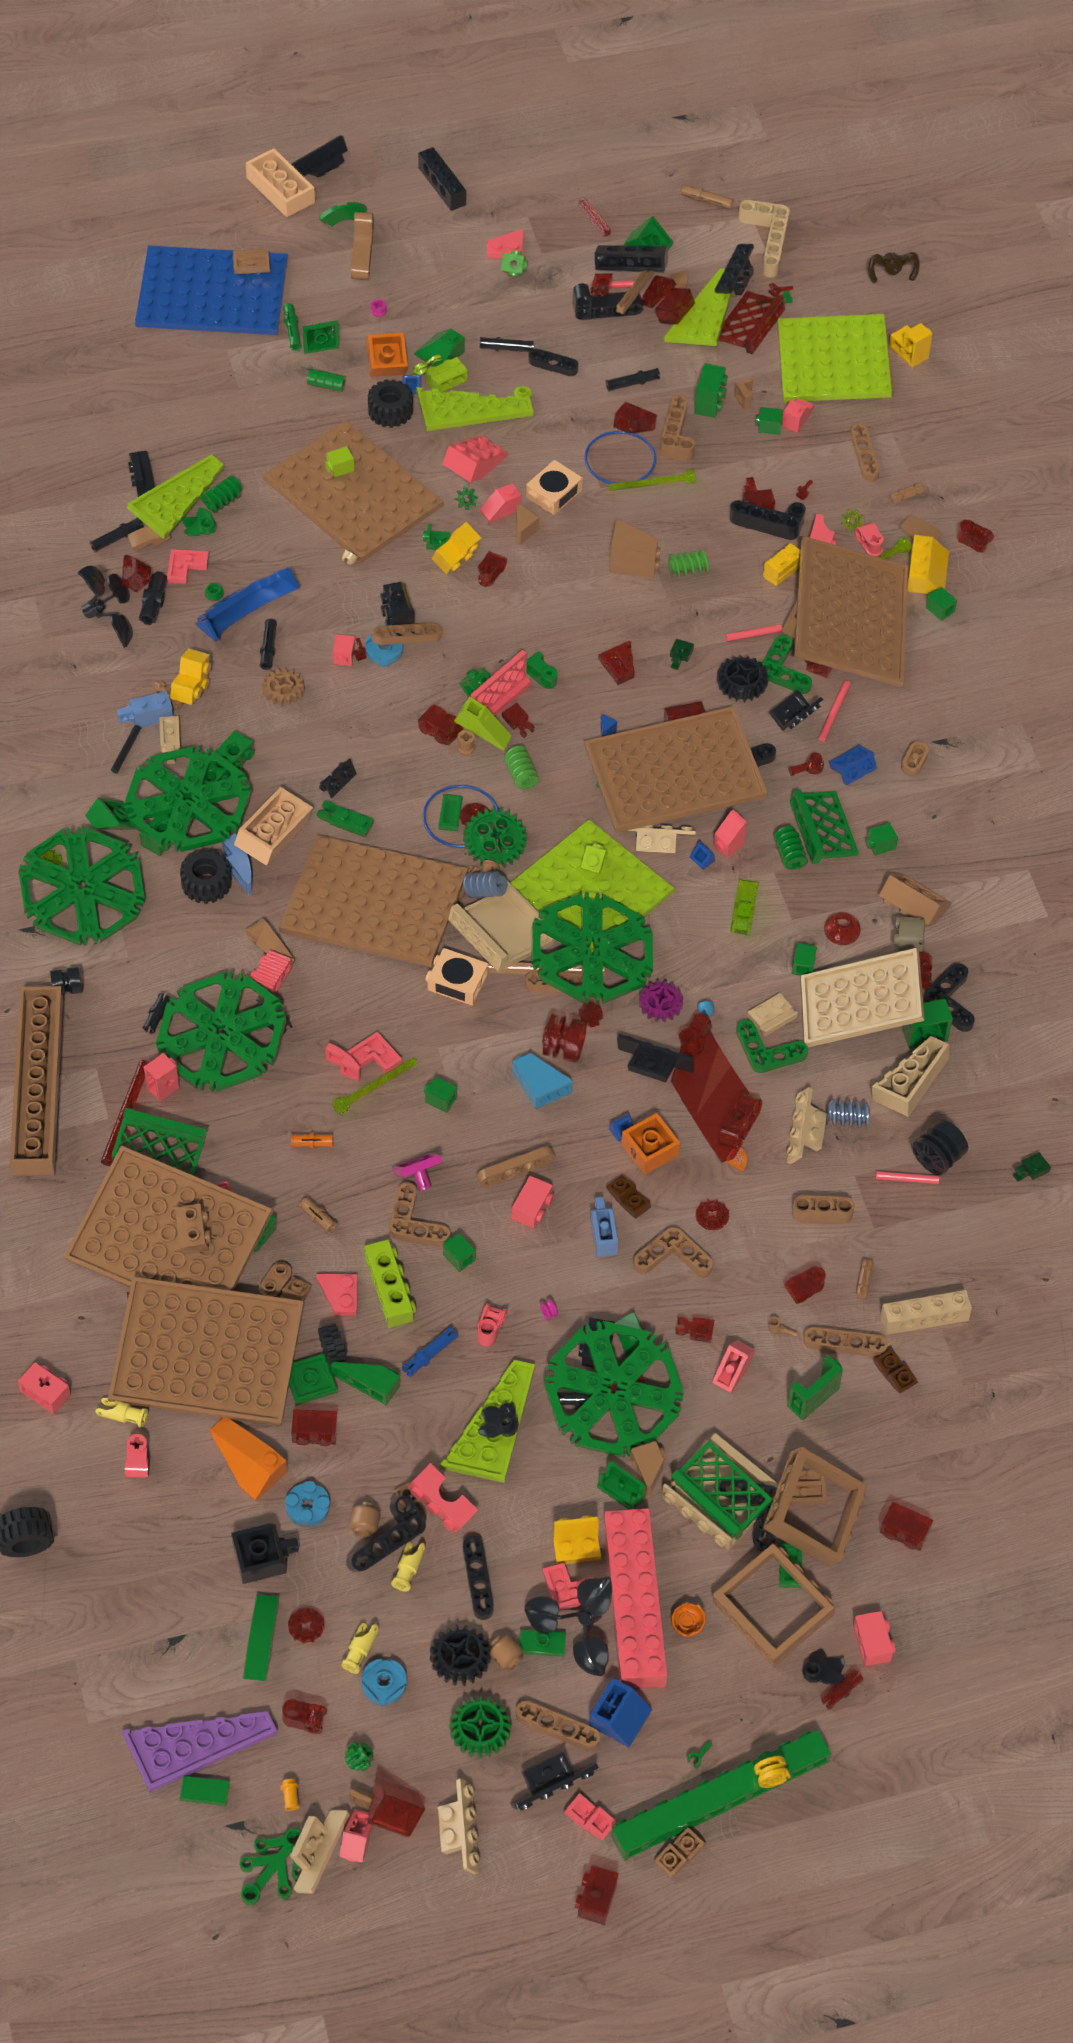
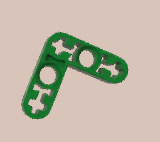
M780 635L776 638L762 662L766 670H770L767 672L769 676L768 681L796 692L799 690L801 694H807L811 691L812 679L808 675L782 666L791 652L793 641L788 635ZM773 655H778L781 657V659L774 660L771 657ZM788 675L791 679L783 680L781 676Z
M741 1020L737 1025V1037L751 1068L757 1073H764L799 1063L807 1058L808 1046L804 1042L795 1041L766 1050L752 1021ZM742 1028L749 1030V1037H747L746 1031L742 1030ZM756 1043L759 1047L752 1050L748 1047V1044ZM776 1054H783L785 1059L777 1060L774 1056ZM758 1055H759L760 1061H761L762 1063L764 1062V1065H761L760 1063H757V1059H758L757 1056H758Z

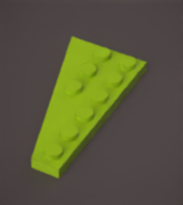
M416 387L426 431L533 416L530 398L507 396L506 398L496 397L495 394L479 396V393L451 390L448 393L439 392V389L432 388V391L423 390L422 387Z
M513 1360L497 1387L490 1393L485 1404L480 1407L468 1424L457 1444H454L447 1458L442 1461L440 1469L505 1483L535 1364ZM504 1403L514 1406L516 1410L515 1418L519 1426L513 1436L505 1437L500 1434L495 1438H487L478 1433L479 1428L486 1423L482 1417V1410L484 1408L495 1406L500 1409Z

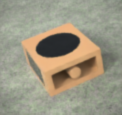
M553 460L526 484V498L542 507L543 510L555 515L582 491L583 478L556 460Z
M443 948L441 954H437L435 957L433 969L427 973L428 990L473 1006L488 976V963Z

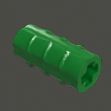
M309 369L307 375L308 385L340 392L344 390L346 376Z

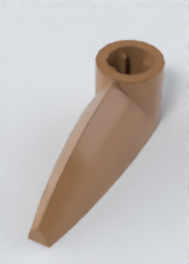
M264 919L245 929L250 941L253 944H257L266 953L272 950L291 958L292 964L295 963L289 951Z

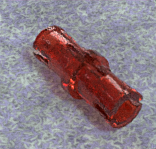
M852 1670L842 1682L834 1684V1688L821 1697L823 1705L830 1700L825 1706L827 1709L831 1710L843 1697L847 1698L852 1689L863 1682L864 1679L861 1674L854 1679L859 1673L857 1670Z

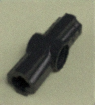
M156 571L152 574L148 588L144 589L139 621L145 625L155 623L159 608L163 607L164 592L167 585V576L163 572Z

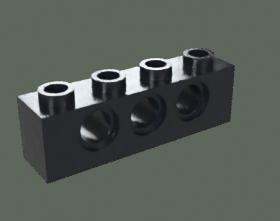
M431 147L418 152L419 170L450 211L466 206V189L435 148Z
M598 245L595 251V270L665 271L668 264L667 246Z

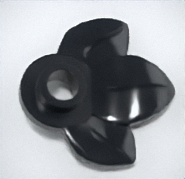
M504 1403L500 1409L495 1406L484 1408L482 1410V1417L486 1423L479 1428L478 1433L487 1438H495L500 1434L505 1437L513 1436L519 1426L515 1418L516 1410L514 1406Z
M823 1649L818 1650L810 1655L809 1662L803 1669V1677L811 1683L838 1684L845 1679L840 1673L844 1668L845 1659L827 1658Z

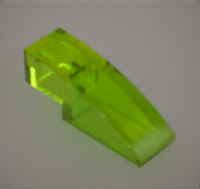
M739 879L730 933L751 934L759 882Z

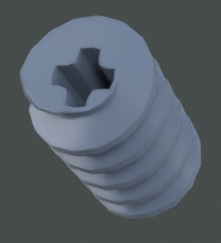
M495 871L467 873L464 877L463 885L465 894L470 898L503 896L506 893L508 882L505 876Z
M831 1099L828 1104L826 1125L832 1119L834 1125L840 1120L842 1126L845 1125L846 1121H849L850 1127H853L856 1121L859 1128L865 1122L868 1129L870 1119L868 1102H865L863 1107H861L860 1102L856 1101L853 1107L851 1100H848L846 1106H844L843 1100L840 1099L836 1105L835 1099Z

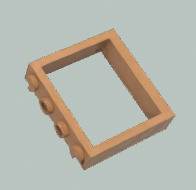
M801 1446L790 1452L763 1529L830 1567L841 1562L845 1556L844 1550L852 1536L851 1529L859 1516L858 1509L865 1498L864 1491L867 1485ZM804 1465L850 1492L831 1549L784 1522Z
M774 1544L770 1545L712 1595L713 1603L773 1667L834 1616L833 1601L827 1595L823 1596L818 1591L819 1587L812 1579L808 1580L803 1575L804 1572L797 1563L792 1564L790 1562L789 1556L783 1548H777ZM771 1558H774L822 1608L821 1611L776 1649L727 1598L731 1592Z

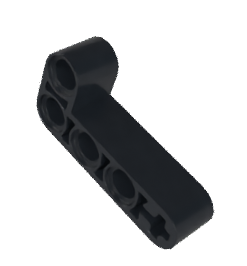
M585 283L577 284L573 288V306L575 316L579 320L638 315L644 308L640 293L626 312L621 314L616 312L617 304L626 292L590 295L589 286Z
M736 500L731 504L730 521L738 526L787 540H794L799 536L804 524L806 507L800 502H794L789 506L787 513Z
M403 1495L391 1501L390 1511L397 1523L347 1557L346 1565L350 1571L361 1572L367 1570L425 1531L426 1521L411 1497ZM400 1500L406 1504L404 1512L398 1509V1502ZM412 1519L418 1524L416 1531L411 1530L409 1526ZM394 1531L400 1536L398 1543H394L391 1539V1534ZM375 1543L381 1547L379 1556L373 1552V1545ZM365 1555L368 1557L361 1561L360 1565H355L357 1558L364 1557Z

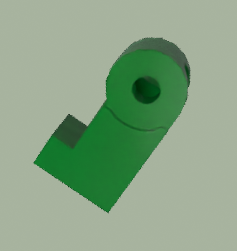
M538 651L527 659L526 673L546 689H552L557 685L558 672L556 668L548 666L544 662V655Z

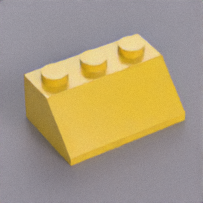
M914 535L907 592L929 594L940 587L945 589L949 551L933 537Z

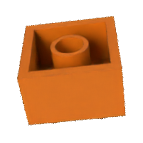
M404 333L368 335L366 348L370 377L405 375L408 364Z
M658 1113L622 1131L621 1145L644 1175L679 1156L680 1142Z

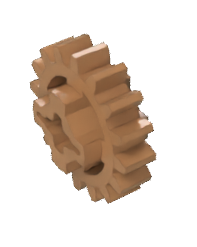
M277 668L276 673L270 671L269 676L264 677V682H262L263 695H266L267 701L272 699V704L279 702L280 706L284 702L287 705H290V701L296 703L297 697L301 698L302 692H304L303 678H300L299 673L294 674L293 669L287 672L286 668L283 671Z

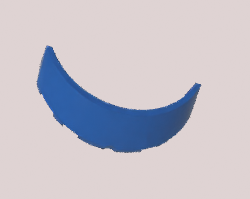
M290 568L275 571L270 576L258 579L247 587L239 589L215 603L205 611L206 613L200 615L197 618L198 622L195 623L198 628L216 642L219 636L232 624L259 607L297 590L300 586Z

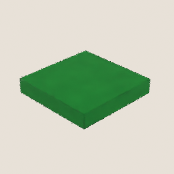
M324 1353L293 1362L289 1387L296 1406L338 1393Z

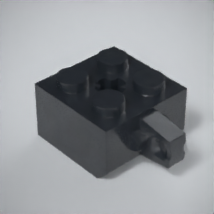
M402 582L383 585V593H380V598L382 602L381 613L387 619L385 620V625L414 624V610L406 591V585Z
M269 1523L231 1533L232 1544L243 1584L286 1574L285 1558H288L289 1554L299 1551L297 1539L284 1540V1537L279 1538L275 1524Z

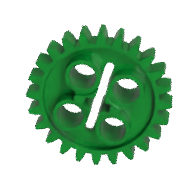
M495 807L492 808V812L485 808L484 814L478 811L477 818L471 816V822H467V828L464 829L465 836L463 837V842H466L464 848L469 849L468 856L474 855V862L480 859V866H482L485 860H492L498 865L502 864L504 868H506L507 862L513 865L514 859L519 860L520 854H524V848L527 845V834H524L526 827H521L523 821L516 822L517 815L510 817V811L504 814L503 808L499 812H496ZM503 825L506 828L500 829L497 826ZM484 830V831H486L487 833H486V834H481V833H479L478 831ZM496 839H498V847L502 853L498 852ZM509 842V843H511L512 845H511V846H506V845H504L503 843ZM490 847L493 851H487L485 848Z

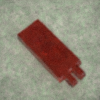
M595 273L591 285V294L593 296L609 294L613 282V273Z

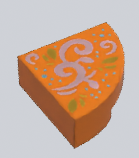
M737 1144L726 1158V1163L744 1172L747 1165L746 1152Z

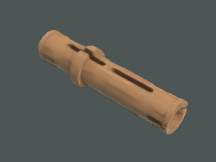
M686 184L683 185L681 195L694 198L695 201H705L730 210L734 201L732 198L705 191L701 187L695 188Z

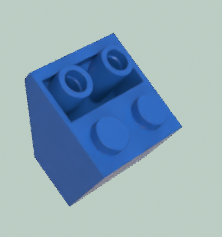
M613 1678L590 1714L589 1726L630 1748L650 1715L652 1708L634 1689Z

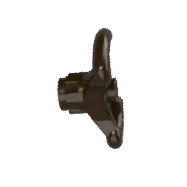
M894 252L885 254V256L879 254L872 255L868 263V274L872 283L878 281L874 270L875 264L878 263L884 266L887 273L895 275L901 271L903 265L911 261L913 262V270L909 279L914 281L920 269L918 254L909 252L904 255H897Z

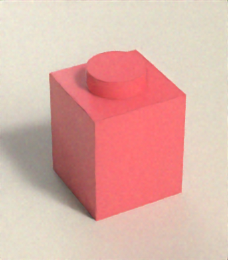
M336 634L333 647V664L352 666L355 653V636Z

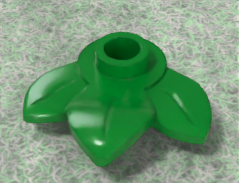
M198 508L196 517L182 518L183 524L186 527L184 533L189 536L209 535L216 531L217 527L212 519V514L204 508Z

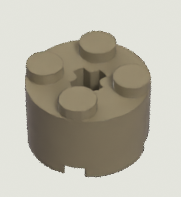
M896 917L895 953L917 948L919 958H923L925 918Z

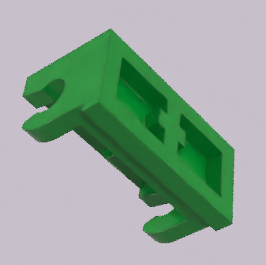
M611 1461L607 1465L606 1473H601L597 1488L628 1510H633L646 1497L647 1486Z

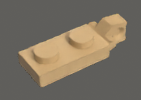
M179 716L159 717L162 754L179 750ZM175 759L168 760L167 764H175Z

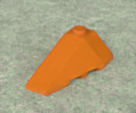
M222 1418L209 1430L220 1452L227 1461L228 1467L233 1472L239 1487L255 1502L287 1473V1464L283 1457L231 1419Z

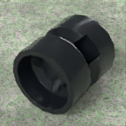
M79 967L67 968L65 972L62 969L50 971L52 986H61L63 995L66 992L70 994L82 993Z

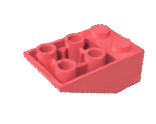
M480 435L449 445L443 465L467 481L473 482L483 478L506 458L508 453L501 446L493 444L487 437Z

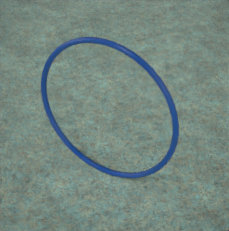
M611 431L597 436L589 443L585 450L584 460L589 472L597 479L612 485H631L644 480L651 474L656 464V453L652 445L640 435L627 431ZM610 434H628L643 440L650 447L654 458L653 465L650 471L638 480L625 483L611 482L599 477L591 470L587 461L588 450L601 437Z
M453 785L437 791L428 799L423 809V823L427 832L438 842L451 847L464 848L465 845L445 842L430 831L426 823L425 814L431 800L441 792L449 789L469 788L486 795L494 804L496 812H499V808L495 800L485 791L469 785Z

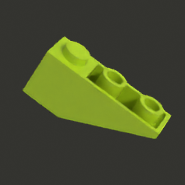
M470 696L462 705L454 722L472 731L502 751L505 750L512 736L485 705Z

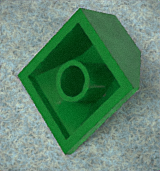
M651 216L629 235L624 245L667 246V250H669L674 242L654 216Z
M338 320L302 326L304 354L339 348Z
M453 329L438 332L414 352V355L425 362L435 355H440L442 360L431 365L436 367L445 360L459 358L465 352V337Z
M97 798L85 815L90 821V825L97 830H137L127 819V814L132 812L125 813L123 801Z

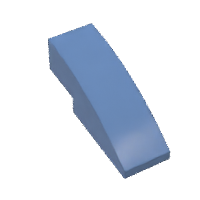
M235 833L230 836V839L222 842L223 853L227 856L226 861L229 862L230 873L249 896L252 894L250 862L247 853L234 845L237 837Z

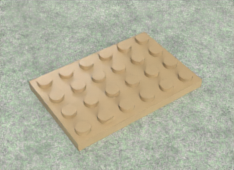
M917 948L801 975L804 1041L808 1047L924 1021L920 958Z

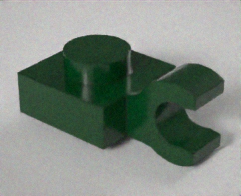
M676 639L670 651L671 661L673 662L671 668L678 670L682 661L688 662L694 650L693 643Z
M1038 1152L1022 1160L1021 1165L1014 1169L1016 1173L1013 1174V1177L1017 1182L1027 1176L1034 1180L1049 1173L1051 1166L1041 1153Z

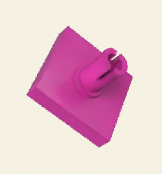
M429 1153L392 1167L394 1176L405 1177L414 1174L418 1190L422 1191L425 1188L432 1187L425 1169L442 1163L440 1154Z

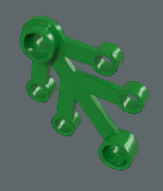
M292 1828L287 1830L283 1837L271 1839L258 1838L255 1841L254 1848L258 1854H265L269 1848L282 1847L277 1854L253 1858L245 1856L241 1858L240 1869L245 1873L251 1872L255 1867L267 1866L254 1884H247L242 1888L241 1898L246 1905L251 1906L259 1902L261 1890L276 1871L279 1883L277 1888L278 1897L286 1900L291 1896L292 1891L288 1884L285 1860L295 1847V1844H292L290 1840L292 1838L298 1839L302 1830ZM264 1843L266 1846L263 1849H259L257 1845ZM293 1860L292 1877L297 1881L299 1876L294 1873L296 1870L302 1869ZM249 1861L251 1865L244 1867L243 1863ZM286 1888L289 1891L287 1894H281L280 1890ZM250 1893L255 1895V1898L252 1900L247 1899V1895Z

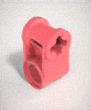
M871 522L856 527V538L866 553L880 557L883 553L881 545L884 542V538L876 524Z
M486 1303L477 1328V1340L480 1345L488 1347L496 1342L499 1332L505 1323L508 1309L501 1310L491 1307V1304Z
M133 1434L127 1440L126 1478H148L147 1441L141 1434Z

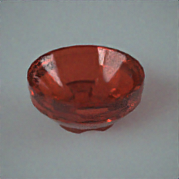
M834 913L825 922L824 933L832 943L849 945L854 943L860 936L859 920L850 913ZM846 919L849 925L841 926L838 924V921Z

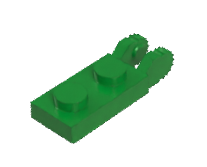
M324 801L322 804V808L326 811L318 810L316 814L319 819L330 823V825L362 837L367 836L374 824L373 818L337 806L329 801Z

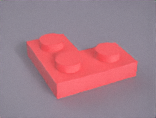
M171 549L167 576L168 583L187 584L188 569L207 570L209 551Z
M378 1032L346 1052L357 1062L360 1069L374 1060L387 1074L402 1064V1058Z
M565 1563L543 1568V1575L550 1596L558 1602L559 1611L582 1605L577 1598V1589L579 1584L586 1579L571 1583Z

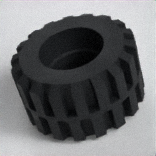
M386 379L383 382H377V385L371 386V389L368 391V414L370 419L375 421L377 425L381 424L382 427L389 426V428L406 424L407 420H410L411 415H413V394L411 388L400 380L397 382L396 379L391 381Z
M209 849L207 851L199 850L198 853L192 852L191 856H187L185 861H182L180 868L181 886L184 894L188 895L190 900L195 899L197 903L202 901L204 904H208L209 901H212V903L217 902L216 899L221 900L224 898V894H228L229 888H231V873L229 862L226 861L224 855L220 856L219 852L215 851L213 853ZM204 874L213 875V877L208 879L198 878Z
M22 1507L10 1510L0 1516V1552L2 1555L15 1558L33 1556L50 1548L54 1543L51 1517L47 1510L38 1507Z

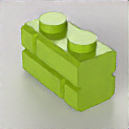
M457 357L445 360L442 364L436 367L432 366L426 371V384L430 388L439 389V392H445L468 381L467 368Z

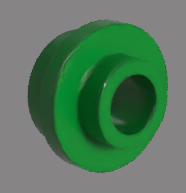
M211 583L205 589V596L211 601H217L224 595L223 588L218 583Z

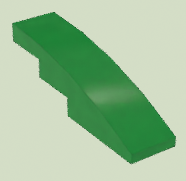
M256 1596L243 1679L266 1681L279 1606L278 1596Z

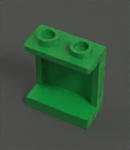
M827 1355L824 1358L821 1377L806 1390L796 1381L790 1387L787 1407L802 1421L839 1390L843 1373L841 1364L836 1359H832Z

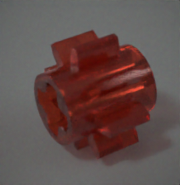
M592 1001L588 1002V1004H582L583 1009L579 1010L582 1024H587L590 1028L599 1026V1020L603 1019L600 1005H595Z

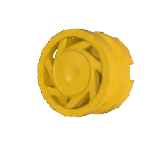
M783 1756L764 1759L754 1766L755 1774L759 1776L758 1783L760 1787H774L786 1782V1777L790 1778L791 1775L786 1768L787 1763Z

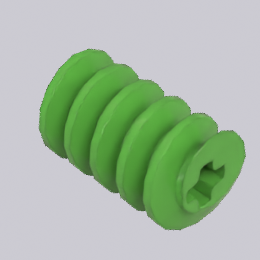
M699 550V553L692 551L691 555L689 552H685L684 557L682 553H678L677 557L674 554L669 556L668 566L671 578H673L674 572L680 577L681 571L687 576L688 570L691 571L692 575H695V569H698L699 574H702L703 568L709 573V562L704 550Z
M518 745L509 749L504 756V760L507 763L516 787L519 789L534 787L538 783L539 777H537V772L534 770V765L529 758L526 747Z

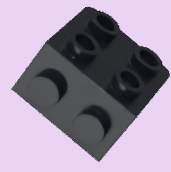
M798 690L770 711L769 714L782 731L787 727L792 729L821 707L819 703L823 699L820 697L809 705Z

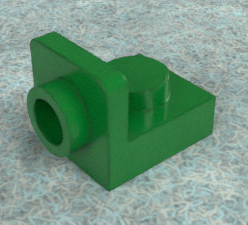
M428 524L427 530L423 532V541L426 542V549L437 550L450 539V532L432 531V524Z

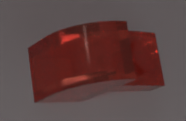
M754 477L746 478V485L743 486L742 501L775 510V499L772 489L757 491Z

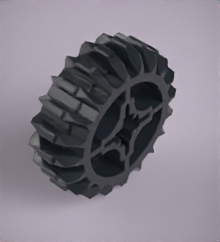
M742 655L739 658L733 656L731 660L726 659L725 663L721 664L717 672V684L719 690H722L723 695H728L729 699L735 698L736 702L742 699L745 703L746 699L752 701L754 697L759 698L760 694H764L768 686L769 676L766 667L763 666L762 662H757L756 658L750 659L749 655L746 658H743Z
M456 1624L455 1630L452 1631L447 1627L446 1634L440 1632L438 1634L439 1639L434 1638V1646L430 1647V1653L432 1654L430 1662L433 1663V1671L438 1670L437 1676L439 1678L445 1676L444 1681L446 1683L452 1679L454 1686L457 1685L458 1681H462V1685L465 1686L466 1680L473 1684L475 1676L481 1679L483 1677L482 1672H487V1664L491 1663V1657H489L491 1649L488 1648V1640H483L484 1635L482 1633L476 1635L477 1630L475 1627L468 1631L467 1625L463 1629H459V1626ZM470 1645L474 1646L478 1651V1658L474 1657V1654L470 1652ZM443 1652L451 1659L450 1666L443 1660Z

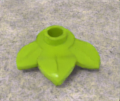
M435 355L426 364L421 362L415 365L412 374H425L428 367L442 360L441 356Z

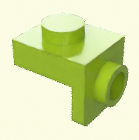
M593 843V846L587 845L580 868L600 874L605 856L608 855V852L604 850V846Z

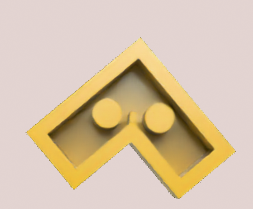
M922 323L913 328L906 325L891 334L889 347L913 368L929 359L933 333Z
M465 522L453 532L445 544L435 551L431 559L446 575L451 571L456 572L462 566L461 563L464 560L468 562L475 555L474 552L479 548L478 543L481 537Z
M190 648L185 651L181 656L179 674L172 681L170 699L192 705L196 699L200 698L201 693L207 690L209 686V679L207 678L211 668V663L209 662L210 654Z

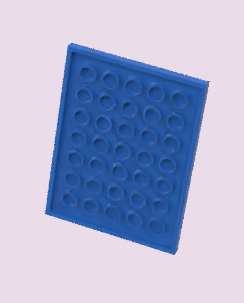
M148 245L135 326L278 335L288 253L268 252L270 272L234 274L233 251L236 250Z

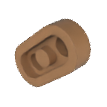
M917 741L910 745L902 762L904 773L916 775L921 771L929 753V747L926 743Z
M283 1262L274 1264L260 1283L259 1294L279 1297L283 1288L292 1278L290 1266ZM269 1286L273 1287V1289L268 1290L266 1288Z

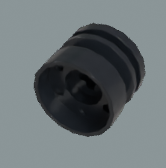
M942 1119L937 1120L927 1129L926 1133L922 1134L912 1144L913 1154L918 1162L935 1175L945 1174L954 1165V1162H957L968 1152L969 1148L963 1133L951 1122Z

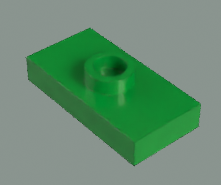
M521 1630L520 1646L523 1649V1654L565 1656L566 1633L550 1632L544 1634L535 1630Z

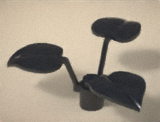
M95 566L82 568L77 574L85 580L88 587L95 594L91 600L87 601L88 603L82 605L83 614L88 619L97 616V618L110 616L111 624L123 648L127 647L133 636V630L124 615L119 616L117 612L102 613L105 609L104 602L116 596L120 604H125L129 601L130 592L127 585L119 575L115 573L110 574L107 581L113 593L102 600L97 599L105 592L104 576Z
M611 1577L589 1578L582 1581L577 1589V1598L585 1608L574 1613L558 1615L560 1608L558 1602L548 1596L535 1597L524 1606L526 1616L531 1626L540 1633L547 1634L554 1631L558 1625L557 1619L578 1617L579 1622L588 1628L583 1636L584 1641H578L574 1644V1659L585 1672L595 1676L605 1675L609 1659L608 1647L602 1639L598 1637L588 1639L591 1630L594 1629V1623L599 1621L610 1607L612 1599Z

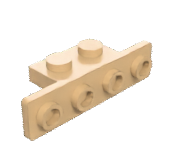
M653 825L623 831L637 833L636 852L675 854L676 835L696 836V831H692L693 827H681V830H673V826L662 825L661 829L653 828Z
M811 1087L800 1091L795 1099L796 1108L793 1114V1127L790 1132V1145L787 1150V1163L790 1165L802 1158L804 1145L815 1151L822 1149L827 1113L810 1105L813 1092Z
M460 1778L456 1780L458 1801L438 1807L441 1852L450 1854L462 1850L464 1870L475 1875L479 1873L480 1857L477 1851L478 1834L475 1826L476 1811L473 1802L475 1792L471 1783Z
M331 1810L324 1824L316 1816L308 1817L290 1855L302 1869L294 1887L296 1893L312 1894L315 1892L350 1814L348 1811Z

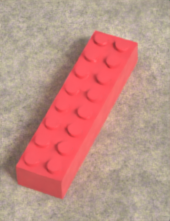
M649 1508L604 1511V1533L608 1572L612 1582L611 1602L619 1681L632 1689L666 1687L667 1668Z

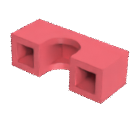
M430 1463L408 1487L416 1499H421L427 1505L426 1508L431 1514L437 1515L442 1520L446 1529L457 1533L478 1509L463 1494L454 1502H447L442 1499L439 1488L446 1478Z

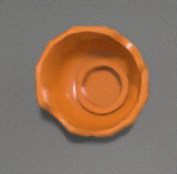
M683 1603L675 1608L672 1614V1627L678 1635L690 1638L700 1634L706 1625V1614L699 1604Z

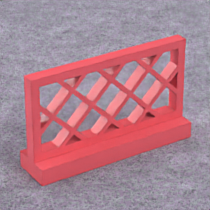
M524 650L519 652L471 694V698L485 705L494 716L499 714L531 686V680L526 677L527 653Z

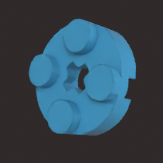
M372 634L366 639L365 654L372 662L379 664L381 667H387L389 664L396 662L403 654L402 644L379 645L372 641ZM380 646H383V647L388 646V647H387V649H381Z
M307 1481L304 1484H299L286 1496V1513L289 1519L296 1525L302 1526L303 1524L312 1527L319 1525L327 1518L330 1508L329 1495L324 1488L316 1485L314 1482ZM305 1501L312 1502V1508H303L302 1506Z
M374 1660L363 1671L361 1679L362 1691L367 1699L378 1706L384 1707L398 1701L405 1693L407 1688L406 1672L394 1660ZM383 1678L385 1680L388 1678L390 1680L387 1686L379 1685V1679Z

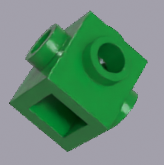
M473 668L466 673L467 677L459 684L469 698L491 675L485 668Z

